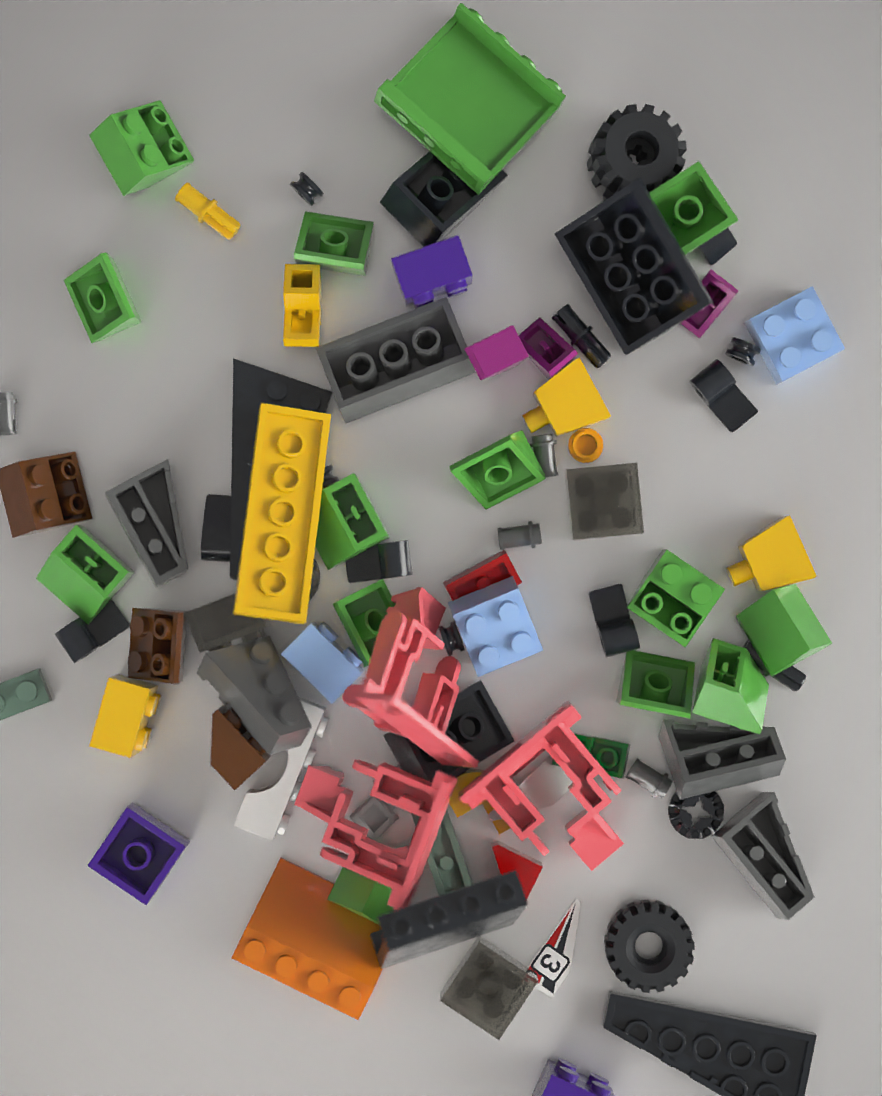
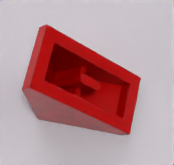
M498 840L491 842L501 875L516 870L527 899L543 868L542 862Z

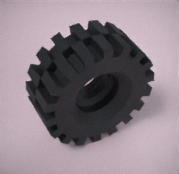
M641 900L639 904H634V902L628 904V908L624 911L620 909L615 914L616 918L614 921H610L607 926L608 933L605 935L604 943L606 957L611 969L621 982L624 981L633 990L639 988L644 993H650V990L656 989L657 992L665 991L664 987L668 985L674 987L678 984L677 979L680 976L684 978L687 975V967L689 964L692 965L694 959L692 951L695 950V945L689 926L674 908L666 906L663 902L656 901V903H653L649 900ZM645 932H653L662 940L661 952L651 959L641 957L635 949L637 938Z

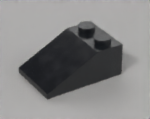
M429 151L391 184L380 204L425 247L442 241L508 175L501 170L478 195Z
M481 680L458 693L445 733L447 737L478 760L479 763L515 741ZM391 732L383 735L401 769L429 782H433L438 770L457 777L470 769L469 767L442 765L410 739Z

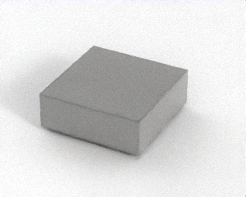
M370 796L349 818L354 823L369 829L367 836L376 841L399 819V816L393 810L391 811L384 801Z

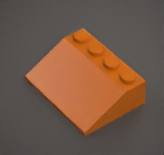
M281 857L232 955V959L359 1020L383 970L380 969L370 939V933L381 930L380 925L327 900L335 883Z

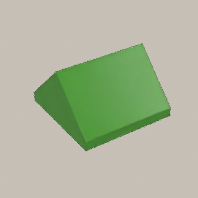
M700 161L649 193L685 255L738 222V218Z
M305 211L294 252L296 264H320V269L366 276L374 222Z
M107 252L99 254L64 279V283L91 343L101 341L142 322L117 265Z
M523 430L510 434L449 466L452 474L485 509L546 479Z
M383 579L333 603L364 667L370 663L381 622L388 614L386 609L396 605L391 601L392 596Z
M796 584L773 589L736 616L737 621L772 677L832 644Z
M635 650L626 652L616 702L623 706L690 719L695 662Z
M342 867L327 900L378 925L377 916L394 911V907L387 905L393 890L392 888Z

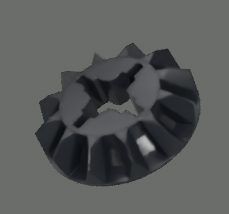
M676 791L668 806L669 820L674 829L688 839H704L716 833L724 820V804L716 791L681 800ZM700 797H702L701 808L707 814H710V817L699 816L692 826V815L687 810L682 809V807H695Z

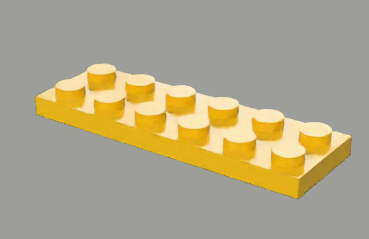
M261 403L259 406L233 614L298 624L306 623L331 414Z

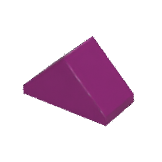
M712 269L708 271L701 282L713 303L681 323L698 338H701L739 291Z
M541 317L519 334L530 360L548 380L560 372L578 354Z
M513 325L465 348L480 380L511 370L529 357Z

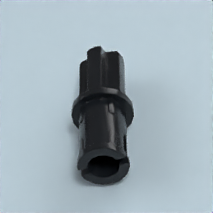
M569 304L562 307L552 317V320L571 339L570 345L572 347L576 345L594 367L599 368L610 359V352L591 332L593 327H587Z
M748 639L743 648L748 650L758 668L764 671L763 675L767 677L770 673ZM791 666L774 675L773 678L792 691L797 692L804 684L806 675L794 666Z

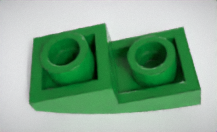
M574 733L609 776L624 778L631 744ZM553 759V760H552V765L559 766V765L556 763V761Z

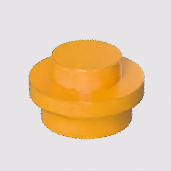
M582 428L571 435L568 449L571 456L578 462L590 463L601 455L603 440L595 430Z

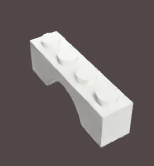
M299 697V700L312 728L301 746L287 750V767L281 779L269 787L249 789L246 792L233 825L271 841L274 840L277 833L283 835L291 816L285 814L289 801H296L302 782L298 781L302 768L307 769L312 764L317 750L312 749L311 745L315 735L323 736L329 721L328 717L323 716L326 707Z

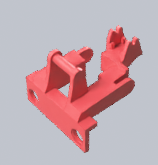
M422 587L391 597V601L396 605L386 609L388 614L381 622L365 679H363L361 685L354 684L347 687L342 699L348 706L357 707L374 721L375 727L379 730L388 731L410 739L440 764L477 768L479 761L445 735L460 689L456 683L460 674L461 663L455 657L447 656L438 663L435 674L422 673L413 707H409L400 699L412 662L418 663L422 649L443 650L445 643L435 635L446 607Z
M566 701L458 793L461 801L464 804L467 803L472 810L486 799L521 841L528 837L545 856L550 851L533 831L545 818L522 792L513 777L546 750L572 780L573 783L568 786V789L585 808L567 823L565 828L574 837L568 842L569 845L592 871L624 844L599 814L612 801L593 778L599 774L607 788L616 795L622 790L569 729L582 717L571 703Z
M354 760L353 769L375 778L370 793L371 796L419 816L409 846L406 845L393 849L366 837L369 829L344 818L354 791L340 786L344 779V773L334 771L329 766L309 765L294 805L303 808L328 823L322 842L334 848L322 847L320 856L392 888L393 890L387 905L394 907V910L411 905L458 778L438 770L433 782H429L386 762L377 767L362 760Z

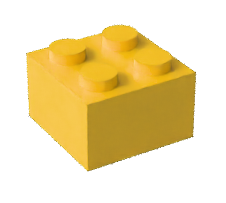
M117 674L108 677L89 747L131 758L140 751L142 752L143 748L146 749L149 744L152 728L147 727L149 718L153 714H157L162 695L157 694L159 685Z

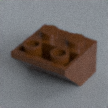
M76 451L18 461L0 468V490L12 538L40 533L93 519Z
M132 608L127 678L179 684L183 681L187 611Z
M223 705L212 714L210 765L235 791L272 755H269L240 723L241 718L232 708L228 709Z

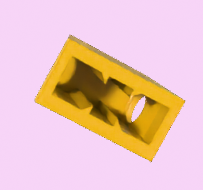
M580 357L534 391L533 396L539 406L522 415L531 434L550 425L556 437L605 421L611 417Z
M790 515L779 518L740 544L738 549L743 560L726 567L727 574L734 587L752 579L757 591H765L817 577Z

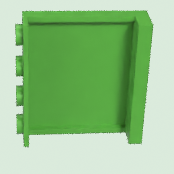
M460 3L454 16L391 81L387 79L378 88L374 102L479 195L559 110L566 95L562 93L558 83L550 78H545L536 70V66L530 58L517 53L503 34L490 29L477 11L471 8L468 9Z

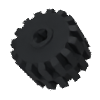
M636 104L627 105L622 113L617 109L610 114L606 122H603L590 144L588 153L591 156L587 161L588 171L595 172L591 179L595 188L600 185L606 188L602 195L603 197L608 199L638 178H641L650 193L681 172L686 159L682 158L687 150L686 140L678 141V137L683 131L678 123L672 127L667 123L671 117L667 112L663 110L661 115L658 116L653 114L655 106L645 104L641 111H637ZM630 155L636 156V161L639 163L636 164L632 162L633 160L632 157H630Z

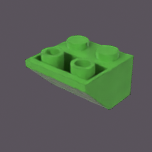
M161 100L111 114L89 134L123 196L149 188L195 161Z
M355 473L322 490L315 547L328 570L390 538Z
M75 525L52 551L36 579L81 617L83 621L90 624L135 571L84 526Z
M663 549L644 576L627 608L686 648L725 589L669 550Z
M715 638L712 639L700 668L692 713L760 735L763 728L769 684L746 648Z

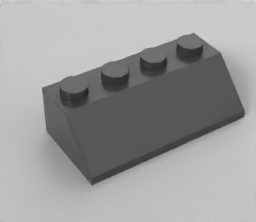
M447 297L316 348L345 424L476 373L465 351L467 345Z

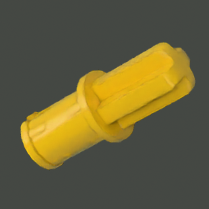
M189 182L185 183L175 196V201L181 203L199 217L198 222L207 223L226 239L230 240L238 233L241 227L240 223L217 206L218 202L215 199L209 200L191 186Z

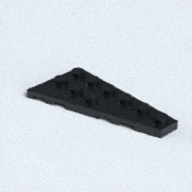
M234 358L230 579L237 581L259 406L261 403L326 413L332 398V391Z
M609 991L603 1020V1028L659 1058L663 1063L678 1069L691 1079L721 1096H805L817 1035L813 1032Z

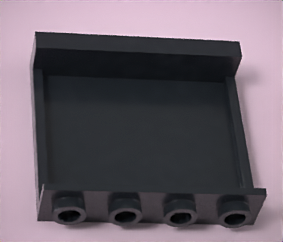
M514 870L379 915L377 919L381 930L370 933V939L380 969L513 925L528 906V902L517 871Z

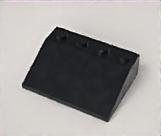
M641 178L633 181L555 233L557 240L625 355L642 348L713 303Z

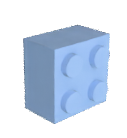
M813 286L750 318L744 323L755 345L761 349L760 354L776 385L845 349Z
M513 576L448 602L478 677L543 651Z
M313 622L281 655L333 704L345 689L363 673L364 669L360 666L363 662L351 647L344 650L335 641L339 636L325 622L320 625Z

